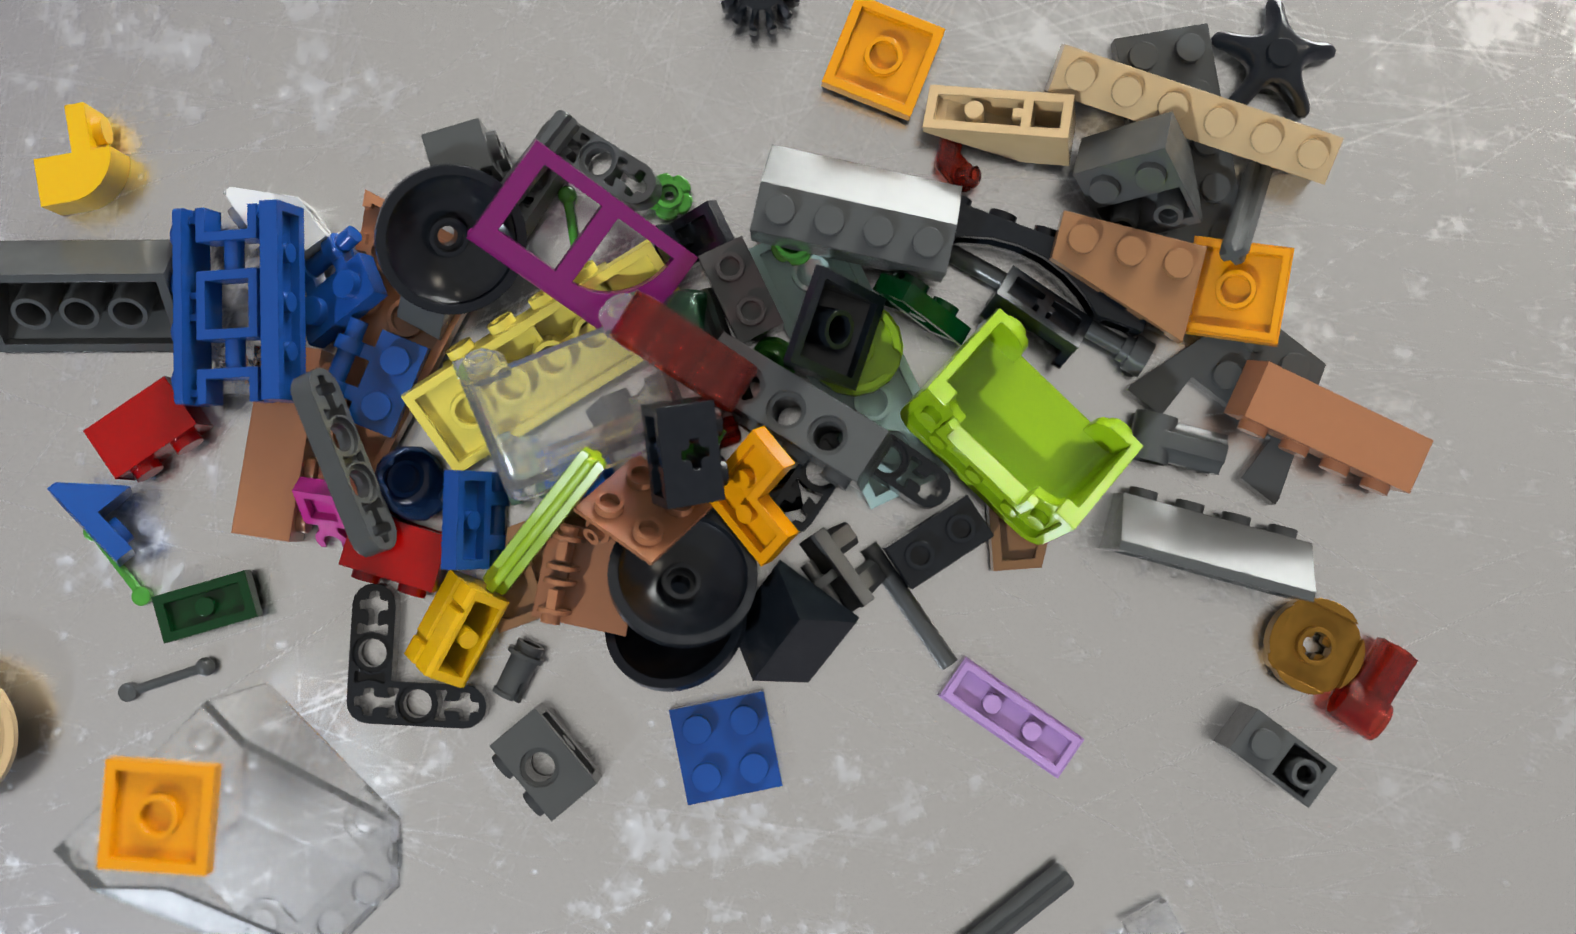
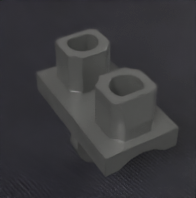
M843 522L828 530L823 527L799 544L810 559L800 568L811 583L836 601L839 600L844 607L853 612L875 599L872 593L885 580V575L877 563L871 559L864 561L855 569L853 568L844 553L859 542L849 524Z

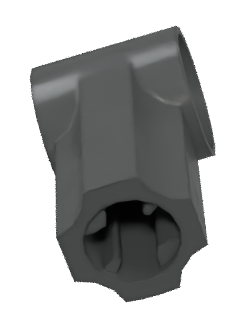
M1136 409L1131 430L1133 436L1143 445V448L1133 460L1159 466L1171 464L1205 474L1219 475L1229 448L1228 435L1178 423V418L1167 414Z

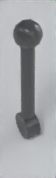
M204 657L199 659L194 666L140 684L135 682L124 683L119 687L118 696L122 701L130 702L138 699L140 693L197 674L209 676L215 670V663L212 659Z

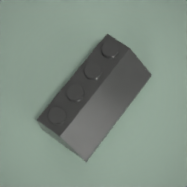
M772 144L761 179L750 227L751 241L804 251L809 254L899 274L908 273L917 278L941 283L947 274L956 233L962 186Z
M171 240L0 241V352L173 351V341L171 338L173 293L170 286L173 274Z
M1130 486L1128 493H1113L1100 549L1282 598L1314 602L1316 584L1313 547L1310 542L1296 539L1298 530L1269 524L1267 531L1251 527L1250 522L1252 518L1227 511H1222L1221 518L1203 514L1205 505L1176 498L1174 506L1157 501V492L1140 487Z

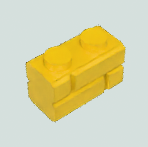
M449 570L418 626L417 634L411 639L404 654L412 663L416 664L415 666L423 675L443 683L464 688L510 602L497 592H489L486 589L487 584L483 580L457 570Z

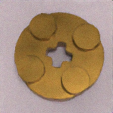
M1315 598L1314 602L1292 599L1284 607L1280 608L1269 621L1264 634L1262 656L1265 664L1271 668L1275 677L1284 685L1302 693L1318 695L1325 694L1323 692H1330L1335 688L1340 689L1356 677L1364 661L1365 643L1364 639L1360 638V631L1356 626L1358 624L1356 618L1341 604L1322 598ZM1315 632H1318L1321 635L1319 643L1325 649L1322 655L1313 653L1309 659L1305 655L1306 648L1303 646V642L1306 637L1312 638Z

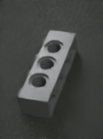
M723 332L691 379L702 393L700 397L714 399L715 407L719 408L721 415L727 409L742 418L738 424L749 433L753 429L765 426L772 436L782 443V448L792 460L804 465L809 459L823 468L820 475L843 491L851 485L862 492L894 443L890 432L726 332ZM750 382L760 383V390L754 398L750 400L739 399V392L745 384ZM791 406L801 408V415L795 423L791 425L779 424V416L784 409ZM838 431L843 434V440L836 449L824 451L819 448L820 439L827 432Z

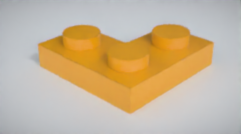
M765 426L753 429L726 461L729 480L728 484L724 486L725 500L709 502L761 567L772 562L799 533L798 529L769 495L773 488L794 466L795 462Z

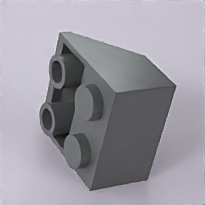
M1173 111L1081 139L1073 176L1097 219L1155 234L1202 222L1203 214L1191 149Z

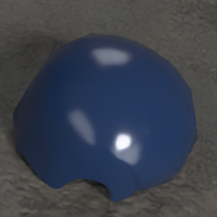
M399 446L379 461L375 469V476L379 483L381 494L392 515L407 521H426L443 509L444 470L434 454L419 446Z

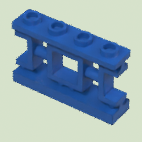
M278 199L259 200V204H247V229L222 231L220 212L207 208H195V211L185 208L173 209L172 226L170 229L173 274L170 286L173 293L171 338L173 341L174 371L171 377V384L174 391L175 404L195 407L223 406V381L249 380L250 402L266 404L275 402L294 403L291 396V383L294 378L306 373L304 208ZM260 244V268H245V245ZM210 246H224V270L211 271ZM248 283L249 327L223 329L222 285ZM246 341H261V367H246ZM211 343H225V368L212 369Z

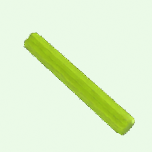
M585 447L576 455L484 574L483 581L487 584L486 589L489 592H497L503 595L510 590L605 470L607 463L602 458L603 454L600 451Z

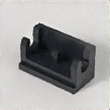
M1014 265L987 300L986 306L979 314L981 318L987 320L996 309L1001 308L1007 315L1019 320L1025 327V330L1035 333L1057 348V355L1050 363L1057 369H1060L1079 348L1093 321V318Z

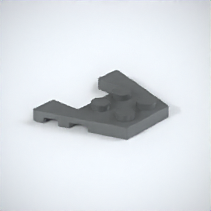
M1280 329L1277 347L1202 336L1156 366V368L1127 385L1124 392L1145 409L1164 413L1190 380L1226 408L1247 360L1270 361L1317 385L1320 383L1326 364L1282 329ZM1269 434L1266 435L1263 444L1235 479L1268 505H1275L1280 498L1294 455L1278 448L1281 440Z

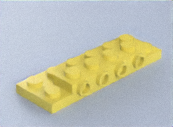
M646 239L608 264L604 261L596 266L593 260L587 261L573 282L599 291L622 290L649 279L665 264L652 243ZM679 287L675 289L637 341L636 346L630 351L540 290L528 299V303L531 306L528 310L514 317L511 311L498 316L487 325L490 333L475 343L470 337H466L452 345L445 352L449 359L443 362V367L416 383L411 389L403 393L401 398L451 469L464 471L699 324V319Z

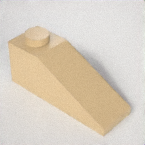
M930 85L922 128L925 133L1019 162L1069 166L1076 126L1075 95Z

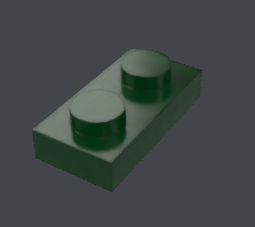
M243 570L151 597L164 644L264 616L251 570Z

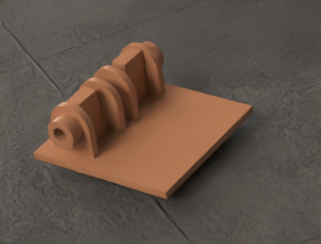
M635 454L577 504L573 511L586 519V528L583 530V534L588 542L597 545L599 542L607 543L612 538L649 565H653L701 520L713 506L710 503L667 510L653 504L647 460L639 454Z
M562 523L545 545L531 616L541 618L540 622L546 624L560 625V623L626 637L628 625L621 618L612 602L607 580L609 558L616 541L611 538L607 543L599 542L597 545H593L584 537L583 530L585 527Z

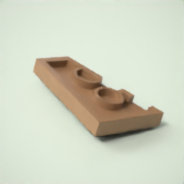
M1064 210L1060 216L1049 261L1097 292L1101 291L1126 307L1128 312L1140 320L1144 319L1163 331L1165 336L1179 344L1184 339L1207 247Z

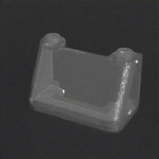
M639 289L631 293H620L609 298L598 313L601 324L600 328L509 364L501 352L487 348L475 349L464 358L452 362L500 480L510 498L514 500H530L548 493L580 450L585 447L592 450L597 449L603 454L602 458L607 463L605 469L645 454L646 446L641 405L683 399L652 316Z

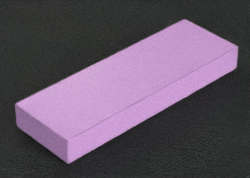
M963 656L937 694L940 698L1057 779L1085 740L966 656Z

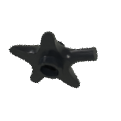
M1267 0L1265 27L1261 33L1245 35L1221 31L1215 33L1211 38L1214 47L1236 58L1243 64L1246 70L1244 81L1228 99L1248 105L1261 90L1271 89L1286 102L1297 118H1305L1310 112V102L1302 78L1304 66L1316 61L1329 60L1335 57L1336 53L1335 46L1329 42L1312 41L1297 35L1290 26L1281 0Z

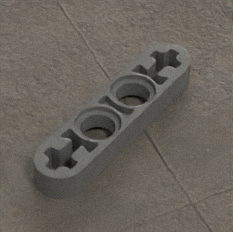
M316 368L297 376L291 383V396L350 543L364 557H371L392 549L397 541L396 526L387 503L381 494L379 483L338 382L324 368ZM331 431L335 434L338 440L339 449L336 447L332 439ZM350 477L353 479L357 487L358 496L355 494L351 486Z

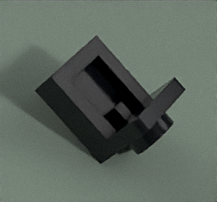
M716 200L702 203L672 223L656 225L657 228L697 257L735 239ZM654 245L663 263L666 264L671 256ZM697 259L691 269L700 265L699 259Z

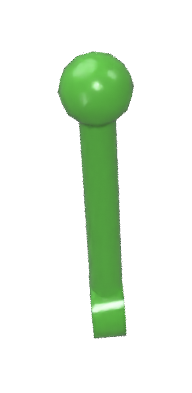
M564 186L559 190L558 198L564 204L571 247L578 237L573 205L577 193L573 187Z
M83 529L84 538L94 541ZM96 543L133 591L131 595L132 601L138 606L150 604L152 602L151 597H154L152 589L146 586L142 587L125 564L119 567Z

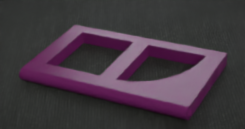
M537 139L531 144L473 228L468 230L466 237L628 351L636 346L637 341L698 259L692 252ZM544 165L600 205L556 268H553L499 230ZM618 218L671 256L669 261L652 277L630 288L616 291H599L573 282Z

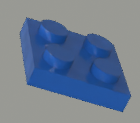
M764 689L669 709L688 805L783 786Z

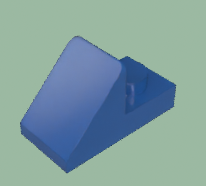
M55 482L47 488L52 497L119 567L135 555L133 548L128 544L135 539L132 533L116 517H113L108 522L104 519V517L132 496L133 493L130 486Z

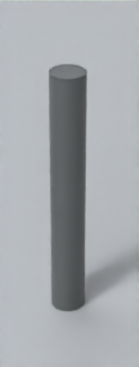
M877 541L861 551L862 555L866 560L871 559L876 562L885 575V580L882 584L940 668L944 670L955 663L958 659Z

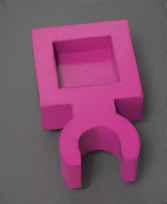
M300 476L292 492L305 524L318 525L319 529L315 538L321 547H327L333 536L341 541L344 548L347 533L325 479Z

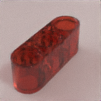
M640 291L635 292L609 334L616 342L699 396L714 399L715 406L729 413H733L758 372V368L750 361L661 302Z

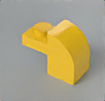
M84 102L64 105L72 153L33 159L41 207L61 216L103 208L118 197L129 177L130 157L109 146L113 142V132L108 119L104 114Z

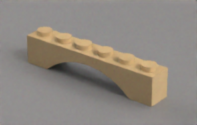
M1061 44L1045 88L1050 93L1074 94L1076 102L1136 122L1173 111L1186 139L1323 185L1327 181L1344 140L1343 137L1066 44Z

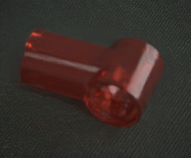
M1377 637L1364 657L1363 664L1356 677L1349 684L1340 689L1335 688L1327 701L1325 712L1367 741H1372L1384 731L1393 715L1391 703L1418 660L1399 645L1385 638Z

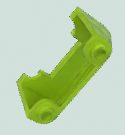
M999 308L906 403L900 411V416L905 426L1017 534L1031 543L1042 545L1075 530L1139 453L1143 445L1133 436L1130 427L1122 420L1100 417L1090 422L1021 356L1028 348L1025 327L1019 320L1007 315Z

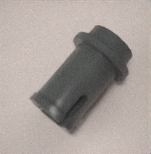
M518 638L516 644H510L508 651L511 654L497 684L493 687V692L509 701L514 700L516 703H521L522 696L537 665L541 666L545 661L541 657L545 649L525 638Z

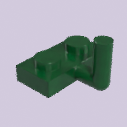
M893 272L892 275L881 273L873 290L887 299L885 306L905 313L931 334L960 345L963 344L971 328L956 317L959 312L957 307L940 297L934 296L931 298L927 294L930 287L915 276L908 273L899 274Z

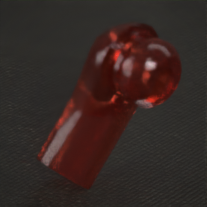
M940 137L935 159V166L947 183L962 186V192L976 188L980 184L982 176L977 165L972 167V164L961 154V143Z

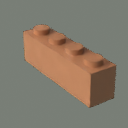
M306 347V372L316 368H324L328 371L335 354L322 349ZM253 402L231 533L286 542H303L305 533L308 534L312 529V524H305L292 490L300 476L317 479L319 464L294 403L275 402L266 404Z
M1246 361L1224 410V414L1239 420L1237 429L1261 439H1265L1267 434L1281 440L1278 448L1301 458H1306L1308 453L1321 459L1320 468L1347 478L1350 472L1362 478L1359 483L1360 487L1382 496H1387L1390 490L1410 494L1434 441L1270 361Z

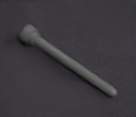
M957 245L952 246L950 264L994 288H997L1007 273ZM1094 320L1084 338L1115 354L1114 360L1121 363L1120 368L1135 377L1140 375L1156 347L1154 342L1141 335L1134 338L1128 334L1124 338Z

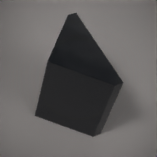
M816 265L783 360L784 368L856 391L887 299L823 265Z
M779 560L755 594L753 603L747 613L746 630L739 647L752 680L809 683L857 623L859 617Z

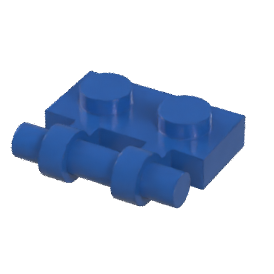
M347 226L339 234H330L321 242V249L309 260H305V291L307 294L305 297V325L309 346L324 349L337 338L338 333L342 334L345 331L350 317L362 318L388 296L373 256L360 252L356 255L354 254L352 248L362 241V236L353 226ZM334 265L336 272L326 279L324 272Z
M350 317L344 334L338 333L333 345L337 347V351L328 371L338 382L344 398L352 401L349 411L354 423L387 437L394 438L407 407L401 395L417 383L431 349L383 329L375 347L362 342L369 324ZM356 356L369 360L358 387L345 382Z
M444 470L441 569H489L505 548L506 506H511V502L508 498L501 472Z

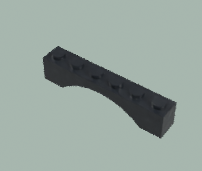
M961 195L953 245L988 246L1014 253L1038 265L1058 280L1076 300L1082 312L1093 318L1095 322L1108 329L1124 335L1129 334L1133 337L1143 332L1146 320H1140L1128 312L1127 308L1101 291L1097 292L1049 261L1057 230L1042 225H1035L1034 229L1017 224V217L1013 214L996 208H991L989 213L972 207V200Z

